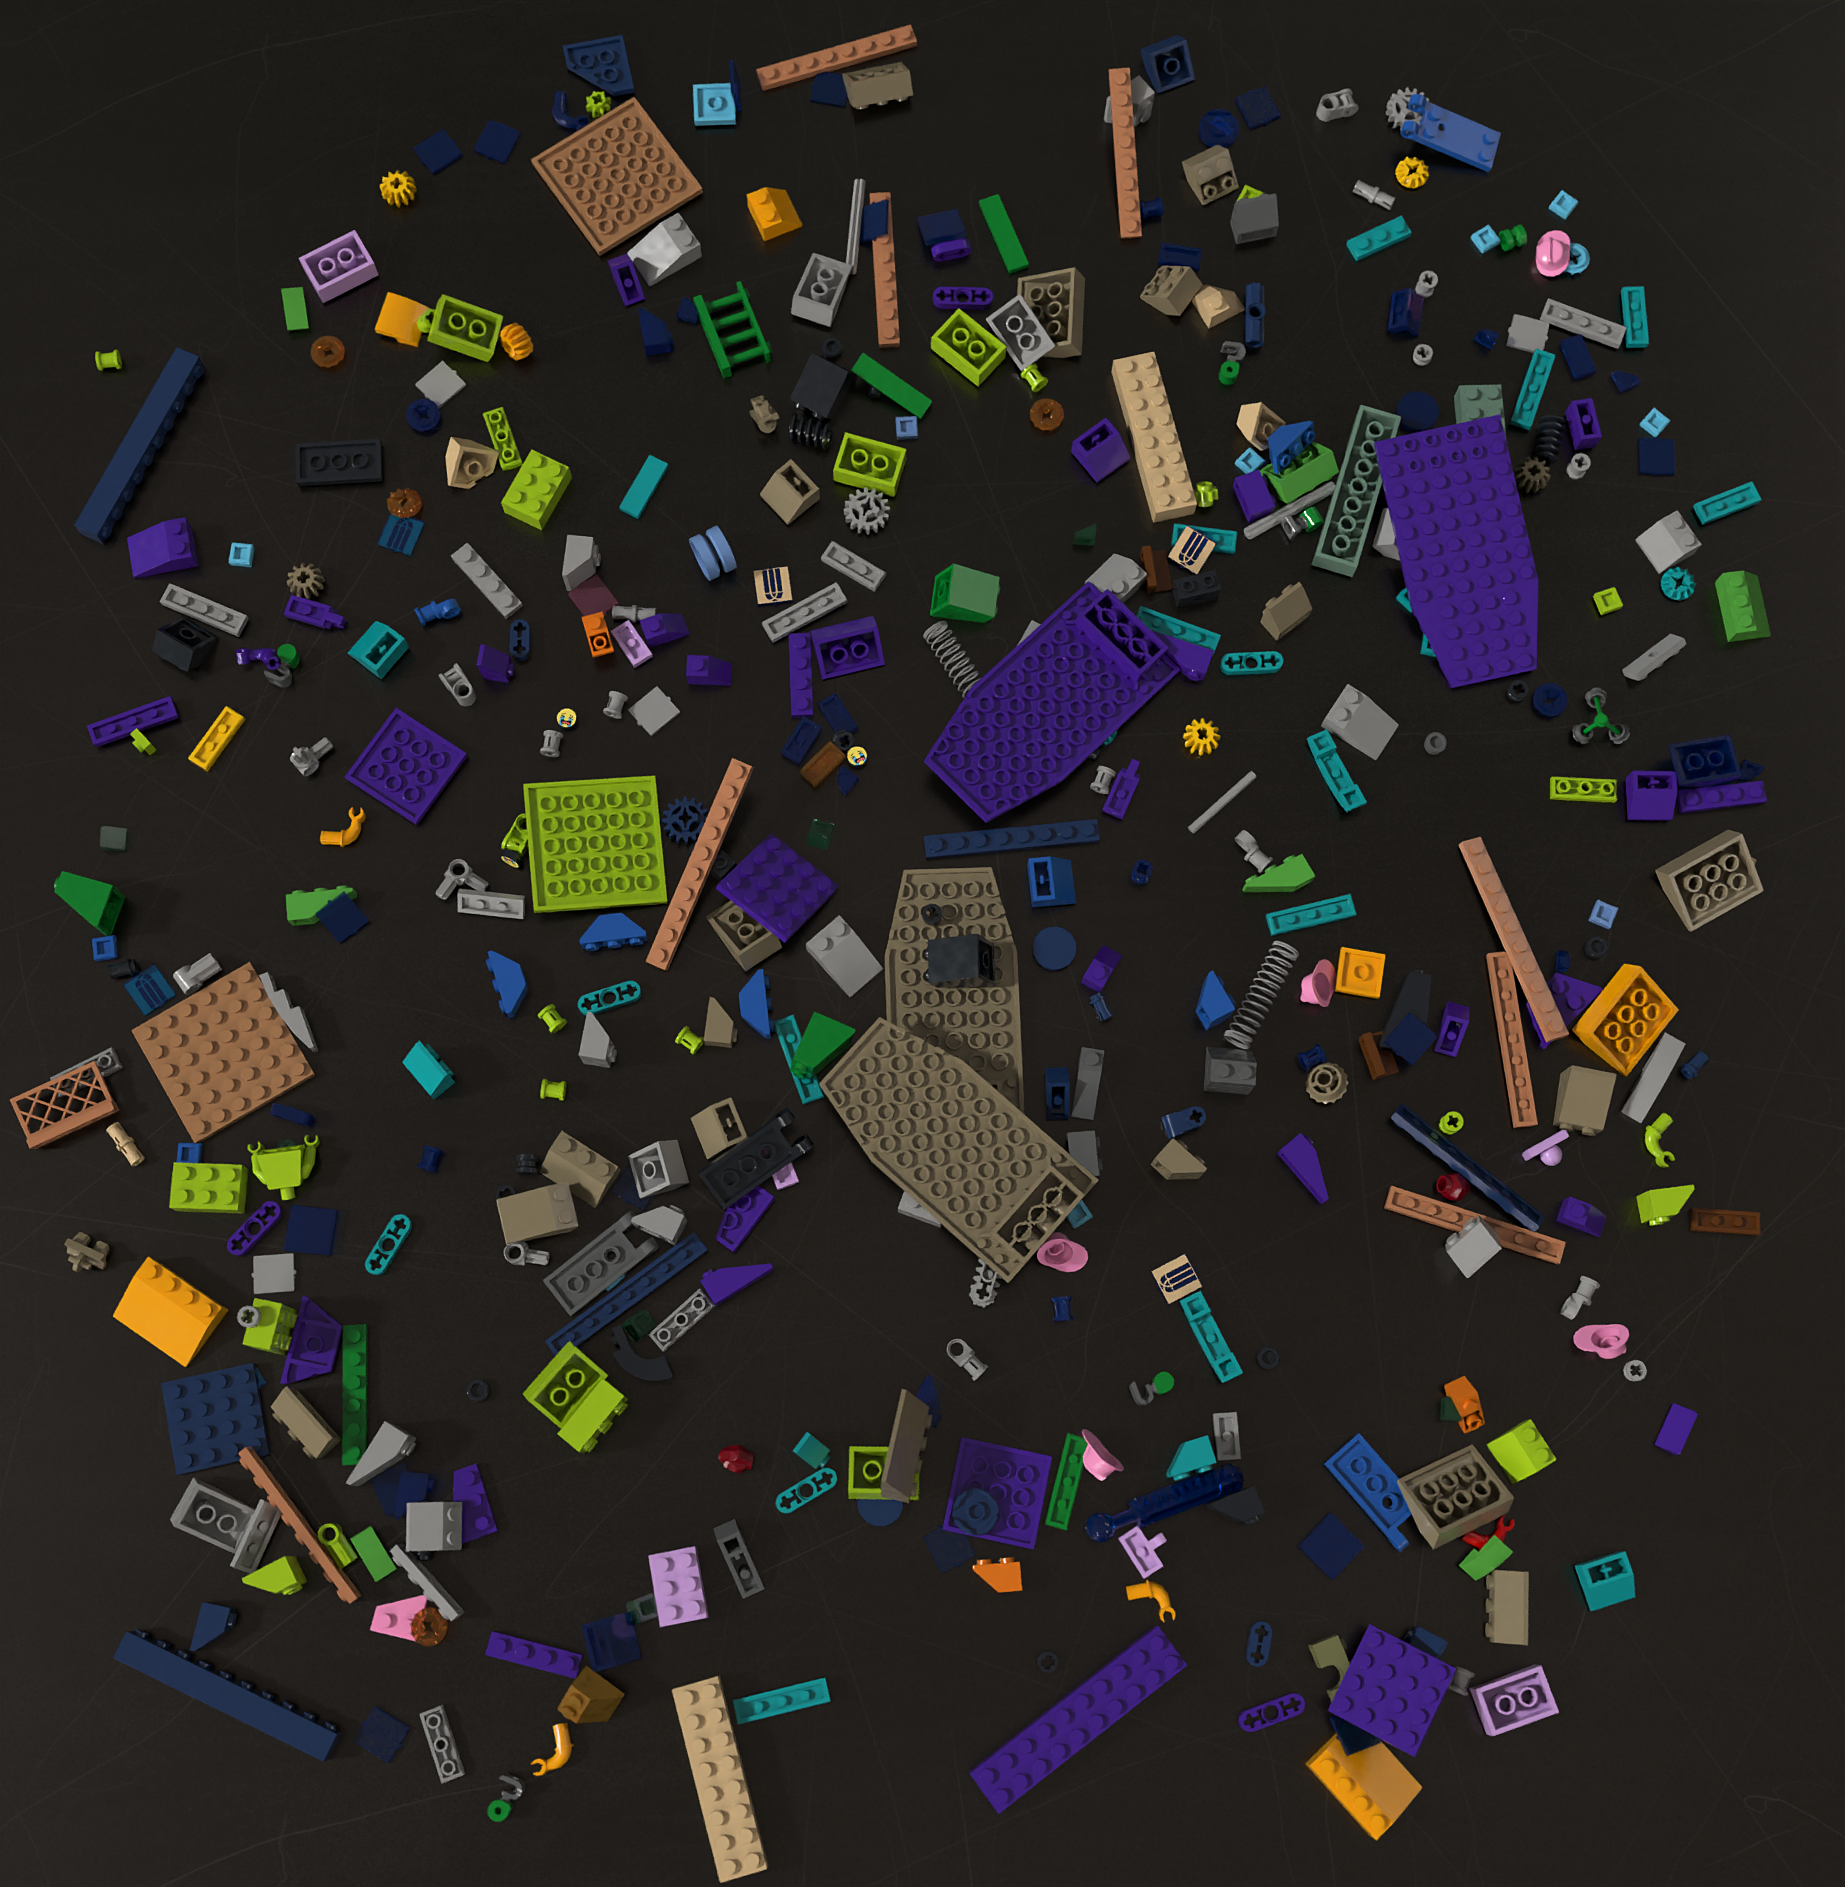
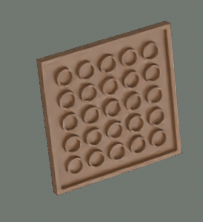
M635 97L531 159L536 170L599 256L703 193L700 184Z
M250 962L131 1030L194 1143H201L315 1076L313 1069L287 1024L272 1004L260 977Z

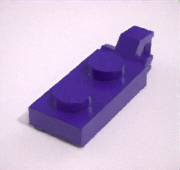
M294 595L290 596L284 611L285 617L321 628L331 629V626L344 629L346 624L344 616L337 615V610L332 609L331 606Z
M1132 759L1128 769L1122 767L1121 771H1119L1103 807V812L1123 819L1140 780V775L1136 773L1139 761Z

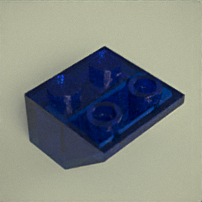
M630 1612L581 1625L591 1669L594 1672L641 1659Z

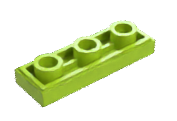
M503 407L483 413L495 450L499 452L498 459L502 470L506 471L522 466L523 463Z
M1551 777L1550 799L1615 803L1617 801V780Z

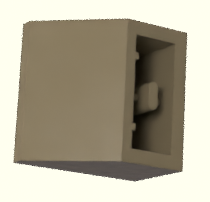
M1216 145L1182 162L1187 181L1202 205L1239 188L1229 150Z
M1162 266L1157 270L1151 282L1145 286V290L1140 295V298L1166 315L1180 316L1203 284L1191 267Z
M792 459L773 474L760 493V496L787 525L820 499L819 488Z
M1300 582L1294 586L1290 584L1282 591L1280 597L1270 599L1265 604L1266 609L1262 612L1263 616L1260 622L1277 641L1309 617L1313 608Z
M731 1097L707 1107L691 1118L707 1160L725 1153L747 1137Z
M1174 1138L1151 1163L1167 1180L1199 1179L1207 1170L1204 1166L1205 1162L1199 1156L1191 1155L1187 1151V1145L1179 1139L1176 1141Z

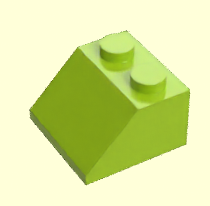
M1694 1185L1649 1190L1637 1196L1641 1223L1649 1222L1650 1226H1656L1670 1221V1217L1677 1215L1694 1191Z
M1531 1419L1521 1422L1486 1444L1512 1485L1557 1460Z
M284 1556L242 1578L245 1584L273 1593H283L284 1595H291L301 1590V1585L307 1582L296 1556Z

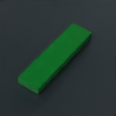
M996 194L979 200V206L1009 274L1028 268L1029 263L999 195Z
M864 353L861 354L851 370L919 419L922 418L932 403V400Z
M1067 1433L1044 1522L1045 1525L1063 1530L1068 1528L1084 1465L1083 1454L1088 1446L1084 1437Z

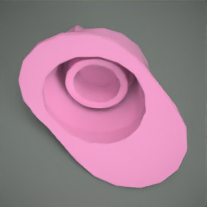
M1554 230L1548 232L1540 238L1537 244V268L1543 275L1552 277L1565 271L1570 259L1569 237L1562 231Z
M1323 959L1319 961L1314 972L1303 978L1300 998L1303 1002L1320 1004L1323 1007L1329 1005L1336 984V972L1329 960Z
M1054 1232L1038 1249L1037 1259L1040 1263L1057 1270L1074 1272L1086 1264L1088 1253L1083 1246L1070 1241L1066 1235Z
M1620 1324L1585 1326L1575 1332L1573 1337L1574 1344L1584 1351L1597 1352L1602 1358H1616L1626 1352L1625 1343L1629 1338V1330Z
M1083 1429V1436L1088 1443L1083 1454V1462L1087 1470L1101 1481L1106 1479L1115 1470L1123 1471L1122 1464L1109 1453L1099 1439L1089 1430Z

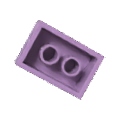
M355 230L299 258L304 271L323 303L379 275L373 260Z
M697 1547L649 1555L660 1627L708 1618Z
M1532 1665L1469 1688L1485 1732L1490 1736L1498 1735L1559 1712L1540 1665Z

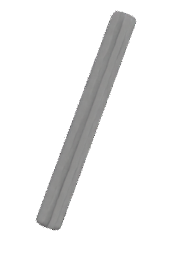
M855 179L846 257V264L852 265L851 275H855L857 271L865 194L864 179Z
M1329 481L1244 528L1245 536L1248 539H1252L1281 523L1286 516L1290 515L1292 517L1333 494L1336 485Z

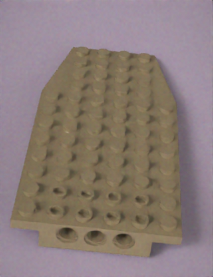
M992 867L904 870L885 952L887 1021L944 1050L946 1053L963 1060L1024 1114L1017 950L1000 899ZM928 904H936L941 908L942 918L937 925L931 926L923 921L922 911ZM931 910L930 913L927 911L926 913L931 920H933V917H938L935 914V910ZM979 934L994 943L995 987L937 988L929 984L926 977V970L928 969V959L926 957L928 940Z
M880 1017L819 1083L871 1162L1007 1283L1012 1280L1098 1182L1094 1175L1073 1159L1069 1153L963 1060L946 1053L944 1050L925 1042L923 1039L906 1032L904 1029Z

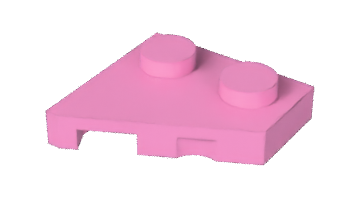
M421 1595L376 1606L370 1630L417 1641L428 1599Z

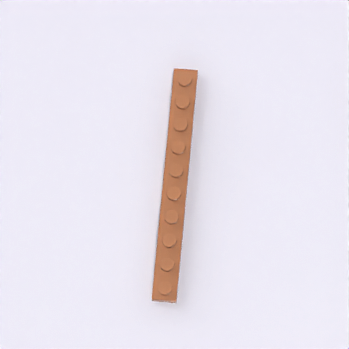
M732 758L646 962L668 971L753 772V766Z
M1481 837L1461 842L1459 844L1460 850L1546 1043L1569 1035L1568 1030Z

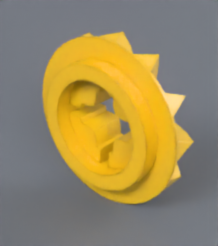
M1416 156L1414 158L1406 157L1405 160L1399 162L1396 168L1398 181L1408 188L1422 186L1427 181L1429 175L1428 166L1424 164L1423 160H1418ZM1417 168L1416 174L1412 173L1408 176L1409 170Z

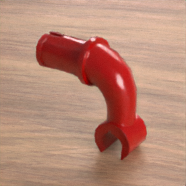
M1505 1515L1496 1519L1497 1530L1493 1534L1502 1542L1505 1540L1507 1531L1514 1527V1519H1509L1508 1525L1504 1526L1503 1519ZM1472 1530L1462 1535L1460 1540L1479 1548L1480 1551L1493 1535H1482Z

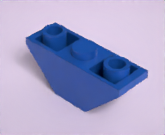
M1312 421L1280 426L1268 437L1269 455L1274 473L1279 474L1301 451L1313 442L1315 432Z
M615 913L599 915L579 941L582 949L595 951L602 946L618 948L621 947V944L626 943L641 945L643 941H648V936L645 930L624 914Z
M491 950L488 951L489 959H486L489 971H493L496 978L492 980L496 993L500 992L502 1000H499V1005L502 1013L506 1012L508 1017L512 1018L515 1016L529 990L524 972L520 964Z
M759 969L739 993L741 1017L744 1022L766 1039H770V1032L775 1030L773 1018L769 1019L768 1010H772L771 997H766V989L770 988L769 976H764L763 969Z

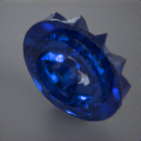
M429 399L414 401L408 407L406 413L409 425L420 432L425 430L431 431V428L437 426L441 418L438 406ZM418 412L423 414L427 412L429 420L425 418L420 420L421 417Z
M1546 683L1539 686L1533 696L1534 708H1537L1540 714L1548 715V717L1558 716L1566 709L1568 704L1565 690L1554 683ZM1547 696L1549 698H1556V700L1553 702V705H1551L1550 703H1543L1547 699Z

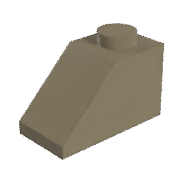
M710 997L704 1043L710 1046L732 1048V1042L737 1041L738 1029L734 1028V1022L716 999Z

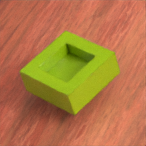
M1615 587L1595 593L1593 596L1601 615L1619 610L1623 606Z
M137 728L130 733L135 739L132 743L140 752L145 750L151 755L156 751L155 747Z

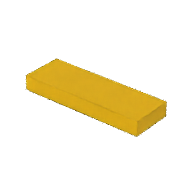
M226 706L188 759L208 772L243 724L245 718Z

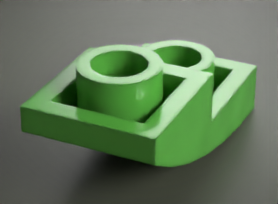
M303 287L281 289L287 331L309 329Z
M371 1526L350 1539L376 1582L396 1570Z
M1493 1535L1479 1552L1474 1548L1459 1566L1476 1581L1497 1568L1513 1551Z

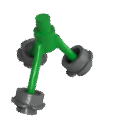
M1592 688L1585 695L1587 704L1597 709L1594 723L1591 725L1587 723L1575 725L1573 727V737L1576 741L1586 744L1592 738L1595 727L1603 728L1605 726L1609 728L1610 739L1615 744H1622L1630 736L1629 727L1626 724L1616 723L1612 725L1608 722V717L1603 714L1601 709L1606 702L1607 693L1601 690V688Z

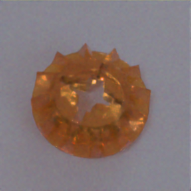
M323 336L317 339L311 347L312 359L320 367L324 366L329 369L330 366H338V363L343 360L345 349L342 342L336 337ZM331 349L334 355L328 354L327 357H325V353L323 351H329Z
M1052 399L1038 400L1030 411V420L1034 423L1035 427L1041 428L1042 431H1052L1054 428L1059 427L1064 416L1061 405ZM1042 412H1044V413H1046V414H1047L1048 412H1051V415H1050V418H1051V419L1045 418V419L1042 420V418H1043V413H1042Z
M408 487L403 490L398 488L396 492H391L390 497L387 499L388 510L399 518L414 516L419 512L422 505L420 495L415 490H409ZM407 498L408 502H405V505H403L402 508L401 501Z
M432 1607L422 1608L418 1613L414 1614L413 1621L410 1623V1634L416 1640L415 1642L423 1646L438 1644L447 1632V1620L440 1614L438 1609ZM433 1620L431 1628L434 1632L426 1631L424 1633L425 1626L422 1621L431 1622Z

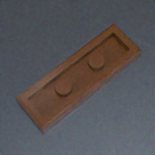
M1691 1208V1231L1758 1236L1761 1235V1212Z

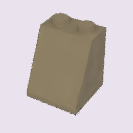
M1573 1065L1560 1074L1553 1125L1560 1126V1130H1581L1582 1134L1595 1136V1134L1603 1131L1616 1074Z

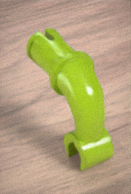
M1662 1113L1651 1126H1647L1645 1133L1647 1149L1656 1157L1657 1165L1663 1168L1669 1167L1664 1162V1157L1669 1161L1675 1160L1674 1155L1668 1151L1664 1152L1658 1142L1662 1138L1661 1134L1673 1122L1672 1118L1666 1113Z

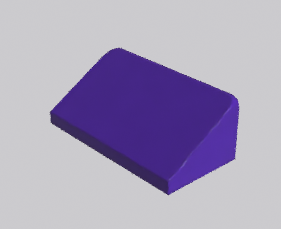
M1672 1403L1654 1445L1674 1455H1680L1698 1413Z

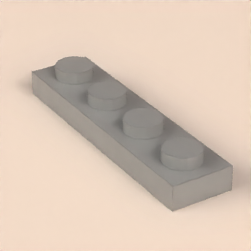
M1549 298L1540 317L1541 321L1617 349L1627 328Z
M468 543L451 555L455 563L506 619L523 606L521 601Z
M836 582L762 622V626L772 643L846 604L847 599Z
M170 583L160 600V603L168 608L238 637L249 619L245 614Z
M404 1542L396 1544L390 1550L393 1554L394 1562L408 1571L409 1579L414 1584H419L423 1588L424 1596L429 1601H434L437 1604L440 1614L445 1619L453 1621L464 1613V1610L420 1561H417V1557L414 1556L412 1551H406Z

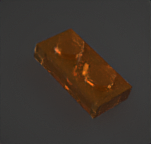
M829 741L800 770V774L816 788L846 758L845 754Z

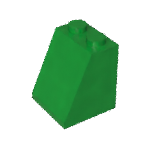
M952 564L935 576L930 616L980 623L988 622L997 614L998 606L996 602L997 596L1000 593V577Z
M62 871L61 875L55 880L54 892L105 936H111L125 896L113 885Z
M814 1011L793 1057L790 1071L797 1078L812 1079L851 1045L856 1029Z

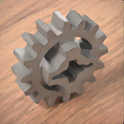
M1406 88L1404 93L1399 89L1397 95L1392 94L1387 104L1386 115H1390L1389 122H1395L1394 128L1401 126L1402 130L1405 121H1414L1420 126L1422 114L1412 112L1408 108L1410 97L1413 94H1417V89L1410 92L1409 88Z
M864 488L863 493L857 489L856 496L850 494V501H845L844 515H846V523L851 522V529L858 527V533H861L863 529L866 530L867 534L870 533V529H873L875 533L878 532V526L884 528V521L889 520L888 513H890V507L887 506L888 500H882V492L876 495V489L868 492V489ZM875 502L880 506L881 510L875 505Z

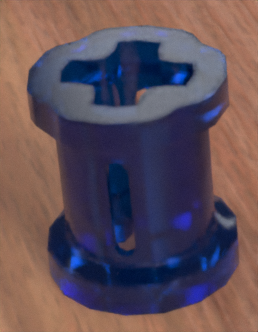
M1160 197L1147 202L1139 201L1142 220L1157 214L1163 216V203Z
M1143 859L1135 863L1131 872L1134 882L1144 884L1149 881L1153 871L1151 863ZM1138 870H1146L1145 875H1143V873H1138Z
M1316 1044L1313 1049L1305 1053H1298V1059L1305 1071H1309L1310 1067L1320 1062H1327L1326 1055L1319 1044Z
M424 1145L421 1163H418L417 1167L436 1173L437 1169L435 1167L439 1155L443 1151Z
M1072 1296L1052 1298L1055 1306L1053 1321L1074 1320L1070 1308Z

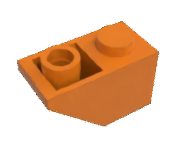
M603 612L582 617L593 658L614 652Z
M1465 1376L1444 1385L1448 1402L1465 1434L1485 1425L1478 1392Z
M1014 1557L1000 1558L1001 1563L991 1564V1559L977 1560V1565H972L973 1571L997 1592L1022 1591L1020 1562H1014Z

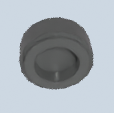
M1438 732L1429 734L1424 742L1426 751L1433 755L1442 753L1447 745L1445 736Z

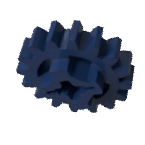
M684 796L683 802L676 798V804L672 805L669 803L668 807L670 810L663 811L664 816L667 817L662 819V823L666 825L664 831L665 833L670 832V839L676 837L678 844L681 840H684L685 844L688 845L690 839L694 842L697 841L696 837L701 833L707 819L708 810L702 809V802L696 804L695 798H692L690 802L687 801L686 796ZM690 808H691V809H694V810L697 811L698 813H693V812H691V811H690ZM687 813V817L689 818V820L686 824L687 827L685 828L683 821L685 820V814ZM673 826L682 830V833L676 831Z

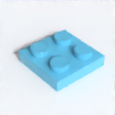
M734 83L693 85L695 126L736 124Z

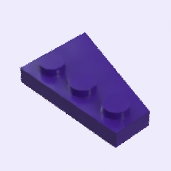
M760 1186L755 1187L727 1207L715 1239L735 1253L773 1203L775 1197Z
M478 1464L454 1471L453 1502H462L461 1544L498 1531Z

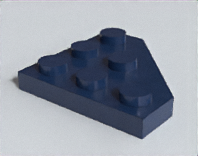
M623 35L563 46L566 65L569 70L613 96L635 93Z

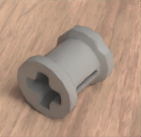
M1432 271L1423 272L1415 288L1416 293L1424 298L1431 296L1434 287L1438 283L1437 275Z
M1582 453L1576 454L1567 466L1566 471L1569 477L1572 479L1582 478L1590 467V458Z
M610 691V699L607 708H604L603 712L607 716L621 719V711L628 697L622 693Z
M553 730L544 731L545 741L540 753L549 757H559L560 752L558 749L560 740L563 739V734Z
M1098 766V774L1090 787L1096 792L1108 794L1111 779L1115 777L1116 772L1108 767Z
M1455 1666L1454 1668L1457 1671L1448 1689L1467 1696L1468 1692L1466 1690L1471 1677H1474L1475 1674Z

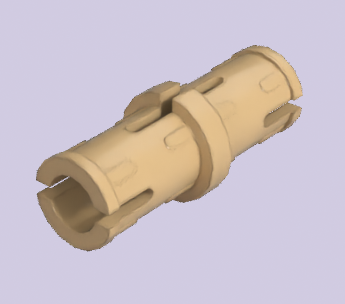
M119 1122L107 1128L106 1131L117 1144L116 1148L118 1151H122L131 1166H136L144 1160L145 1157L135 1146L134 1139L126 1134Z

